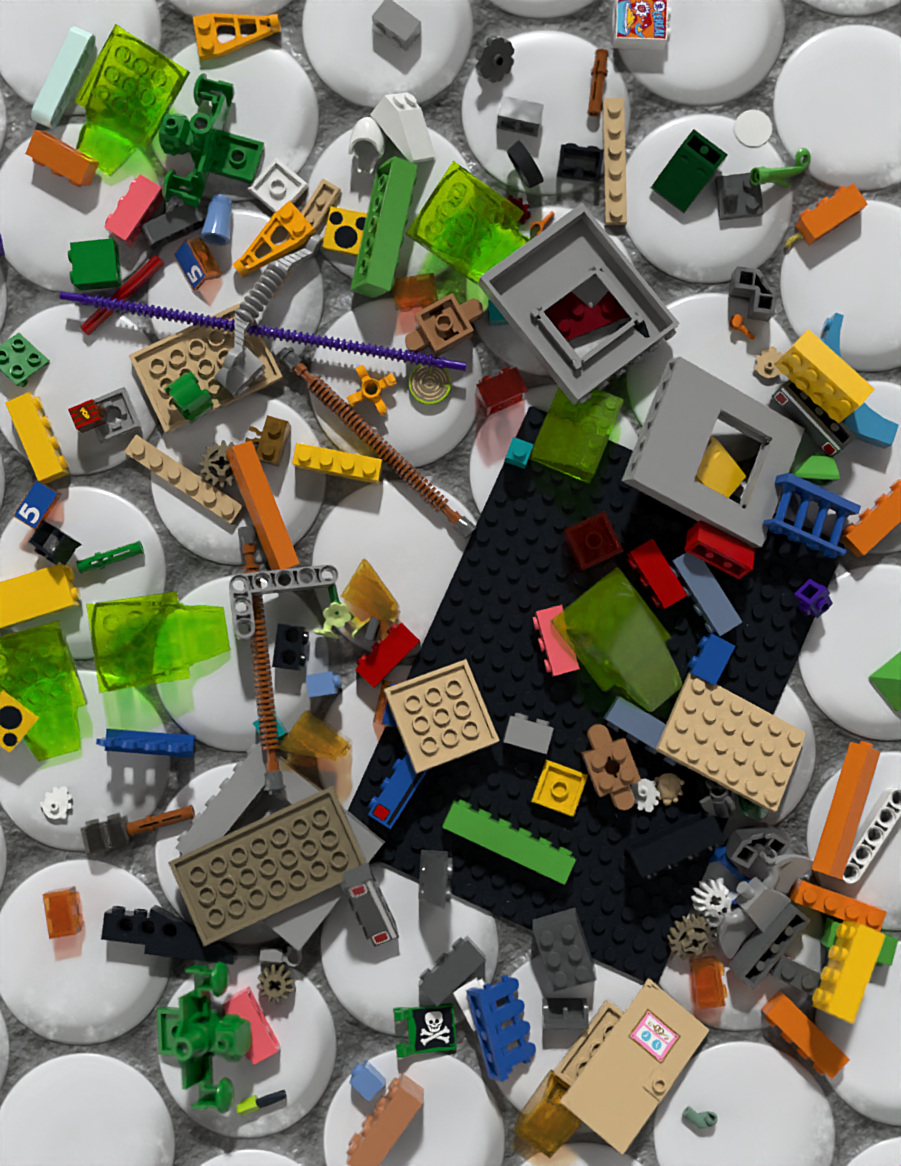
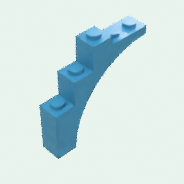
M835 313L825 320L822 328L825 332L820 340L841 358L840 330L844 315ZM865 402L842 421L856 436L855 439L884 449L893 444L899 426L880 416L869 408Z

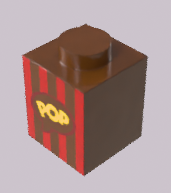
M93 399L68 409L76 429L82 433L106 423L104 416L107 414L101 403L98 404Z

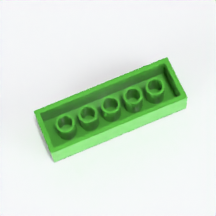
M393 156L377 167L351 283V291L375 298L389 292L393 288L395 283L394 271L400 260L398 257L399 248H401L404 242L403 230L409 219L407 215L408 207L413 201V194L411 193L418 178L416 173L418 165Z

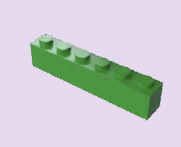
M461 799L459 802L453 801L444 820L443 828L565 885L576 861L571 856L572 851L564 847H560L558 850L551 846L552 842L542 837L537 840L531 837V832L520 828L519 831L511 828L512 823L500 818L499 821L491 818V813L479 809V812L471 809V804Z

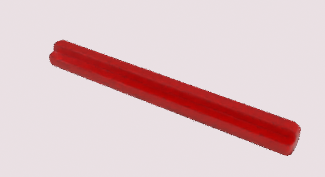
M154 255L111 296L112 300L117 298L118 301L123 299L125 302L164 265L161 258ZM106 307L103 310L98 308L80 328L85 334L91 335L114 311L112 308L109 311Z

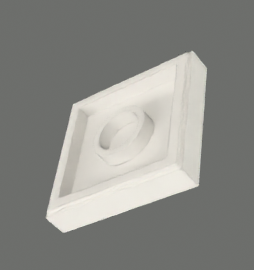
M275 157L250 185L248 190L271 211L276 213L288 201L294 204L308 188V184Z

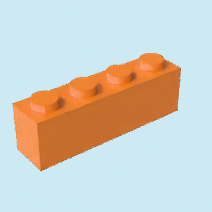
M900 479L889 487L891 491L887 495L882 494L874 501L876 505L871 510L867 508L858 516L860 518L855 524L852 522L843 529L845 534L840 537V540L856 557L864 556L901 522Z
M800 878L793 883L788 898L796 903L845 921L860 923L878 932L881 931L887 911L878 906Z
M780 990L761 1008L766 1014L764 1019L773 1028L777 1025L782 1030L780 1035L789 1044L794 1042L798 1046L796 1051L805 1060L810 1058L814 1062L812 1067L821 1076L826 1073L833 1079L850 1061Z

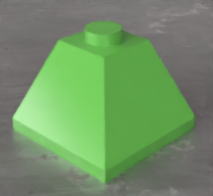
M813 453V456L807 458L791 472V474L820 486H827L840 480V474L834 457H828L826 453Z
M900 651L869 676L895 711L901 710Z

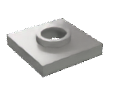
M125 387L93 399L98 404L101 403L107 414L104 416L106 423L94 428L101 444L142 428ZM114 409L121 411L122 420L115 424L109 423L107 419L108 413Z

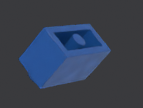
M707 634L706 637L703 636L699 641L697 647L700 649L696 656L693 655L687 665L690 668L687 673H692L704 681L716 685L735 646L714 634Z

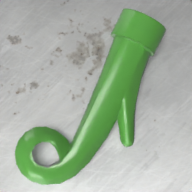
M806 148L800 149L795 155L796 166L766 168L762 166L753 168L750 172L751 183L755 186L775 183L788 188L791 185L784 179L802 173L811 162V154Z

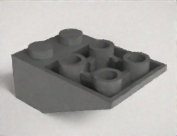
M421 850L418 899L437 907L445 908V902H450L451 880H447V878H452V858L448 857V851Z

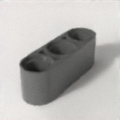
M184 204L145 223L141 230L151 249H158L202 228L205 218L200 208Z

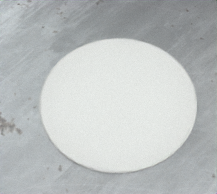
M748 110L740 114L736 119L734 130L736 137L741 143L757 147L766 143L770 138L772 123L765 113L759 110Z

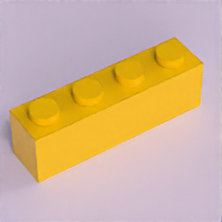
M28 392L5 402L38 481L46 485L68 475L67 467H69L65 456H61L59 452L60 443L57 437L53 436L50 431L52 425L49 418L43 415L41 409L44 406L40 398Z
M296 443L292 465L297 469L379 484L383 460Z

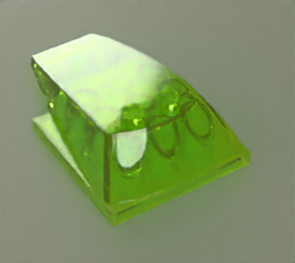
M115 24L74 100L75 103L86 109L85 115L87 116L86 123L82 125L76 149L99 161L98 169L112 176L140 145L146 149L150 147L160 129L164 115L171 109L190 72Z
M452 161L406 232L408 237L476 285L479 283L480 276L530 241L527 236H524L519 231L517 224L524 212L455 161Z
M618 567L550 620L603 691H607L614 684L618 687L621 686L638 704L648 712H653L683 686L678 670L664 643L671 636Z
M177 591L86 604L99 693L190 679L189 667L193 666V664L230 650L224 607L184 605L178 602Z
M57 620L0 636V693L4 690L39 717L23 737L37 761L81 750L78 707L87 705L88 701L61 621Z

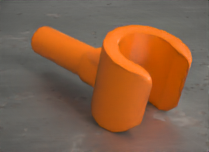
M551 211L540 222H533L530 226V231L538 226L541 229L537 232L536 236L540 234L546 223L555 215L554 212Z
M738 314L732 316L729 327L733 330H739L752 341L755 336L742 325L744 318Z

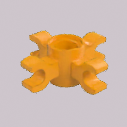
M363 364L355 368L362 381L360 391L346 397L350 406L354 407L367 400L374 403L380 416L388 413L381 396L383 390L397 384L393 373L377 381L369 377ZM370 386H375L378 390L374 395H369L366 393V389Z

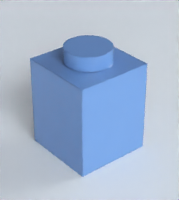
M368 1060L362 1065L358 1063L350 1072L352 1075L349 1083L368 1102L385 1085L386 1078Z

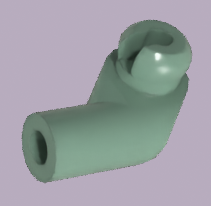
M690 1106L686 1107L682 1114L699 1129L712 1127L718 1121V1117L714 1112L697 1113Z

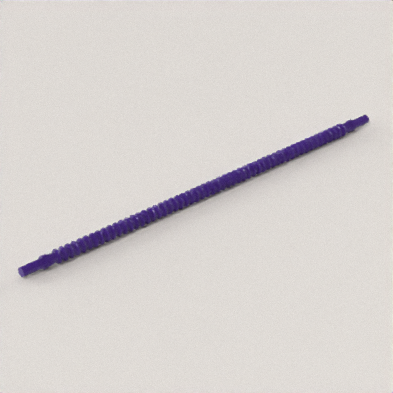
M60 292V300L76 302L85 306L93 305L95 308L100 306L102 310L106 307L108 311L112 308L114 312L119 310L120 313L125 311L126 314L131 312L132 315L137 313L138 316L143 314L144 317L149 315L150 318L156 316V319L162 317V320L168 318V321L173 319L175 323L178 321L181 324L187 322L188 325L193 323L194 326L199 324L200 327L205 325L206 328L211 326L212 329L217 327L218 330L224 328V331L229 329L231 333L235 330L234 319L229 321L228 318L223 320L222 317L217 319L216 316H213V318L210 315L205 317L204 314L199 316L197 312L193 315L191 311L186 313L185 310L180 312L179 309L173 311V308L167 310L166 307L161 309L160 306L155 308L154 305L149 307L148 304L144 306L142 303L137 305L136 302L131 304L129 300L125 303L123 299L118 301L117 298L112 300L111 297L106 299L105 296L100 298L99 295L92 297L85 293ZM259 323L256 326L253 324L246 331L249 336L255 334V337L261 335L262 338L267 336L268 339L273 337L274 340L279 338L280 341H283V339L286 342L291 340L292 343L297 341L299 345L303 342L305 346L309 343L311 347L317 345V348L323 346V349L329 347V350L335 348L336 351L341 349L342 352L347 350L348 353L351 351L354 354L359 352L360 355L365 353L367 357L371 354L373 358L378 356L379 359L385 357V360L391 358V361L397 359V362L403 360L404 363L409 361L410 364L413 362L416 365L421 363L422 366L427 364L429 368L432 365L441 369L449 368L465 371L467 365L465 362L448 360L446 357H433L432 354L426 356V353L420 355V352L414 354V351L408 353V350H405V352H402V349L396 351L393 348L391 350L389 346L385 349L383 345L377 347L376 344L371 346L370 343L365 345L364 342L358 344V341L352 343V340L346 342V339H343V341H340V338L334 340V337L329 339L327 335L323 338L321 334L315 336V333L309 335L308 332L303 334L302 331L297 333L296 330L291 332L290 329L284 331V328L278 330V327L272 329V326L267 328L265 324L261 327Z

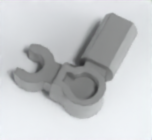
M290 944L287 945V952H284V949L261 947L259 963L282 964L286 962L287 965L295 967L302 961V948L298 951Z

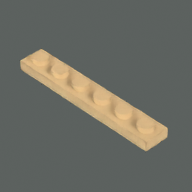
M603 98L605 225H626L624 98Z
M138 435L134 436L124 453L230 524L234 523L244 506Z

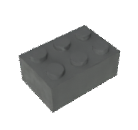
M576 908L533 920V933L553 992L597 980L596 968Z

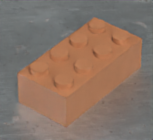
M403 1073L399 1078L394 1077L388 1086L389 1092L385 1097L381 1096L375 1104L376 1110L373 1115L368 1114L361 1125L363 1128L360 1133H355L348 1143L349 1148L346 1152L348 1154L347 1165L379 1166L422 1106L424 1089Z

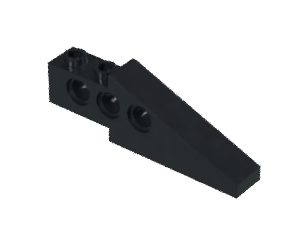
M154 905L150 909V913H148V910L140 908L128 911L123 906H112V909L110 908L104 913L101 940L145 945L144 954L214 963L223 962L231 965L237 960L238 951L220 940L204 946L195 926L158 905ZM124 919L131 921L132 929H127L124 926ZM146 922L154 925V932L146 929ZM174 925L177 929V933L170 934L167 930V926Z

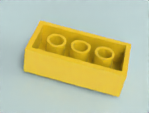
M809 329L774 364L798 389L806 393L815 404L819 405L828 413L830 418L838 423L858 409L875 390Z
M843 921L837 928L835 945H832L829 950L827 967L825 966L821 972L820 986L813 993L812 1000L814 1002L812 1006L854 1024L885 935L860 923Z

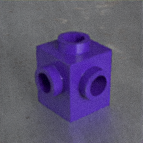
M811 579L795 593L800 603L798 606L800 610L806 615H813L817 619L833 604L829 597V590Z

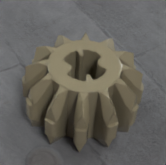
M276 964L271 965V970L265 967L263 969L264 974H259L258 976L260 983L257 984V989H264L260 996L268 995V1003L273 998H275L277 1004L280 1003L281 997L287 1000L289 998L288 993L294 991V987L291 984L295 982V978H288L292 971L284 972L285 965L283 964L279 970ZM273 981H274V982L279 981V982H280V985H279V986H278V985L273 986V985H272V982H273Z

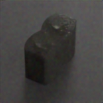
M119 812L108 815V820L99 822L98 818L86 821V826L80 828L86 854L132 842L133 838L129 836L127 831V823L129 822L127 815L121 816Z

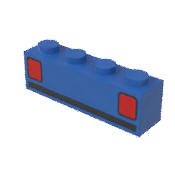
M406 747L403 750L406 752L403 760L398 758L391 769L394 771L391 779L386 777L380 786V789L383 790L378 798L374 796L368 805V808L371 809L368 815L390 829L428 771L415 773Z

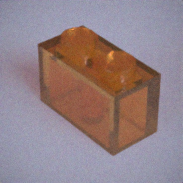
M434 273L395 278L392 290L396 310L408 312L415 307L424 309L438 301Z
M76 886L49 890L42 894L49 939L75 935L82 930L84 918L79 912L80 894L78 891L76 892Z
M715 956L702 957V959L694 958L693 961L689 959L694 1003L697 1008L706 1009L725 1006V998H728L726 985L722 984V976L725 975L723 963L719 962Z

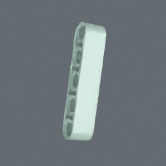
M75 26L70 29L31 112L33 121L51 129L57 127L95 47V35Z

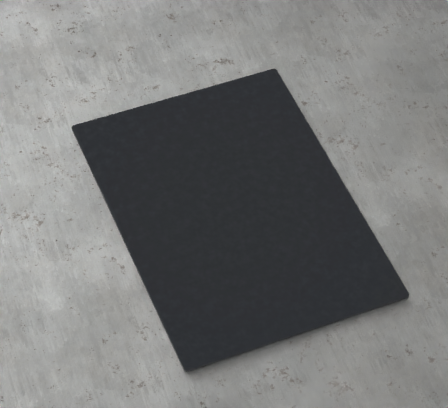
M530 406L515 437L534 444L525 469L504 462L477 521V528L473 530L406 679L408 681L466 659L499 742L428 769L390 829L368 815L371 810L368 808V805L374 796L378 798L383 790L380 789L383 781L386 777L391 779L394 771L391 770L398 758L403 760L406 752L403 751L405 745L398 727L386 725L348 811L385 841L373 859L419 879L421 850L448 851V857L452 858V878H447V880H451L452 895L532 931L534 919L576 908L593 959L644 982L649 978L657 985L672 951L667 935L672 934L669 929L670 927H676L675 921L682 922V916L687 917L693 903L691 896L696 894L693 888H699V881H702L710 863L709 858L714 854L715 849H704L699 852L700 855L690 860H687V858L680 860L678 866L671 869L665 867L658 871V875L646 879V877L642 878L635 871L624 846L703 811L699 801L710 795L705 780L708 778L684 765L681 766L676 763L675 767L663 760L665 756L657 752L654 755L644 749L646 744L638 740L635 743L626 738L627 733L619 729L617 732L606 725L608 721L603 718L616 696H620L664 724H667L688 675L687 672L690 668L687 665L691 657L697 655L700 649L697 646L703 636L706 637L710 633L704 625L707 622L703 616H699L694 610L693 605L695 603L691 597L685 596L662 610L660 607L656 608L650 599L652 594L649 589H644L639 581L641 576L637 569L633 570L627 561L629 556L627 554L653 539L669 564V562L686 552L687 532L698 521L622 481L633 450L534 406ZM735 495L729 497V499L740 504L741 498ZM784 518L785 523L791 526L794 525L793 521ZM805 526L802 527L803 531L809 534L812 533L811 529ZM768 529L767 538L762 547L754 548L753 570L740 580L707 562L705 563L742 620V623L721 636H717L734 645L735 648L716 684L773 715L815 618L813 615H806L798 607L800 603L795 593L809 579L828 588L841 556L836 558L823 555V551L809 549L805 547V543L791 541L787 539V535L776 534ZM823 534L820 535V539L827 542L830 541L829 537ZM838 543V547L845 548L843 543ZM562 605L579 669L552 676L551 672L547 673L544 660L547 659L545 651L540 649L538 639L541 638L539 629L535 630L532 617H536L535 612ZM515 713L528 716V721L536 723V720L540 719L550 722L549 727L554 729L547 754L503 742L509 716H515ZM595 724L604 725L608 728L612 740L620 737L625 738L641 779L654 781L655 777L665 773H672L677 775L680 780H684L685 784L682 785L681 789L683 795L677 796L678 802L672 801L671 805L666 806L660 800L658 805H653L654 809L651 812H647L644 808L638 810L637 803L627 810L617 808L612 801L610 793L599 797L595 792L581 752L592 749L587 736L589 728ZM546 760L588 775L574 817L531 802ZM461 799L471 804V809L479 812V809L491 813V818L499 821L500 818L512 823L511 828L518 831L520 828L531 832V837L537 840L540 837L552 842L551 846L558 850L560 847H564L572 851L571 856L576 861L565 885L443 828L444 820L453 801L459 802ZM714 816L723 833L729 817L719 818Z

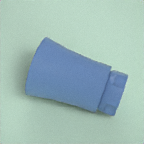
M220 194L211 196L205 223L200 234V238L209 244L225 246L230 243L232 200L227 196Z

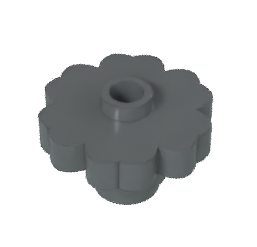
M495 35L488 37L486 44H481L478 47L475 56L478 63L475 69L481 78L495 83L501 81L504 74L510 73L514 64L512 56L515 51L512 43Z

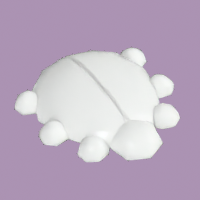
M641 779V781L632 784L631 790L635 803L638 804V810L644 808L647 812H651L654 809L653 805L659 804L656 796H659L660 792L656 791L655 781Z
M61 786L59 790L57 787H53L52 793H45L46 798L44 802H40V807L43 808L44 814L49 818L64 819L67 816L65 812L72 807L68 803L72 796L67 794L68 789L66 786Z

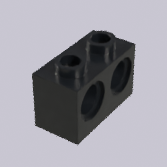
M278 623L272 667L301 671V666L305 667L306 654L303 653L304 645H308L309 632H306V627ZM292 630H295L299 636L298 640L294 643L288 640V633ZM288 652H292L295 655V662L291 665L287 664L284 659Z

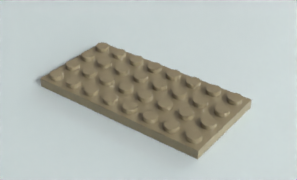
M331 786L168 863L202 943L206 946L344 882V871L366 864L367 861L334 787Z

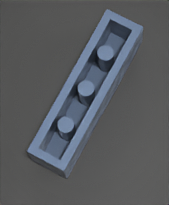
M685 552L669 562L675 576L683 584L682 587L687 597H691L695 603L693 605L694 610L699 616L702 615L707 622L704 625L710 634L721 636L742 623V620L703 560Z
M616 696L603 718L608 721L606 725L617 732L619 729L627 733L626 738L635 743L638 740L646 744L644 749L656 755L658 751L655 749L666 724L622 697ZM664 755L665 757L663 760L671 764L672 766L675 767L676 763L683 766L679 762Z

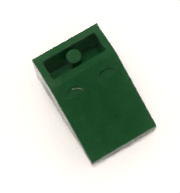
M693 129L655 180L651 189L682 213H685L723 165L728 154Z

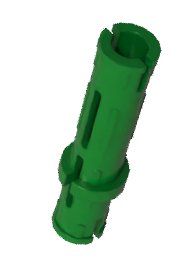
M139 540L107 552H96L94 556L76 561L77 568L80 574L97 568L104 569L106 565L144 554V549ZM130 550V552L113 557V555ZM106 557L108 558L106 560L91 564L94 561L101 560Z

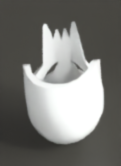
M363 117L358 120L353 127L348 154L352 155L354 153L358 158V174L362 170L364 173L367 171V173L373 174L387 146L385 132L372 117Z

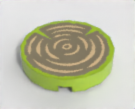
M419 364L412 370L409 377V389L412 396L417 402L424 405H436L448 397L451 390L449 372L445 368L441 369L432 365L429 368L427 364L425 366Z

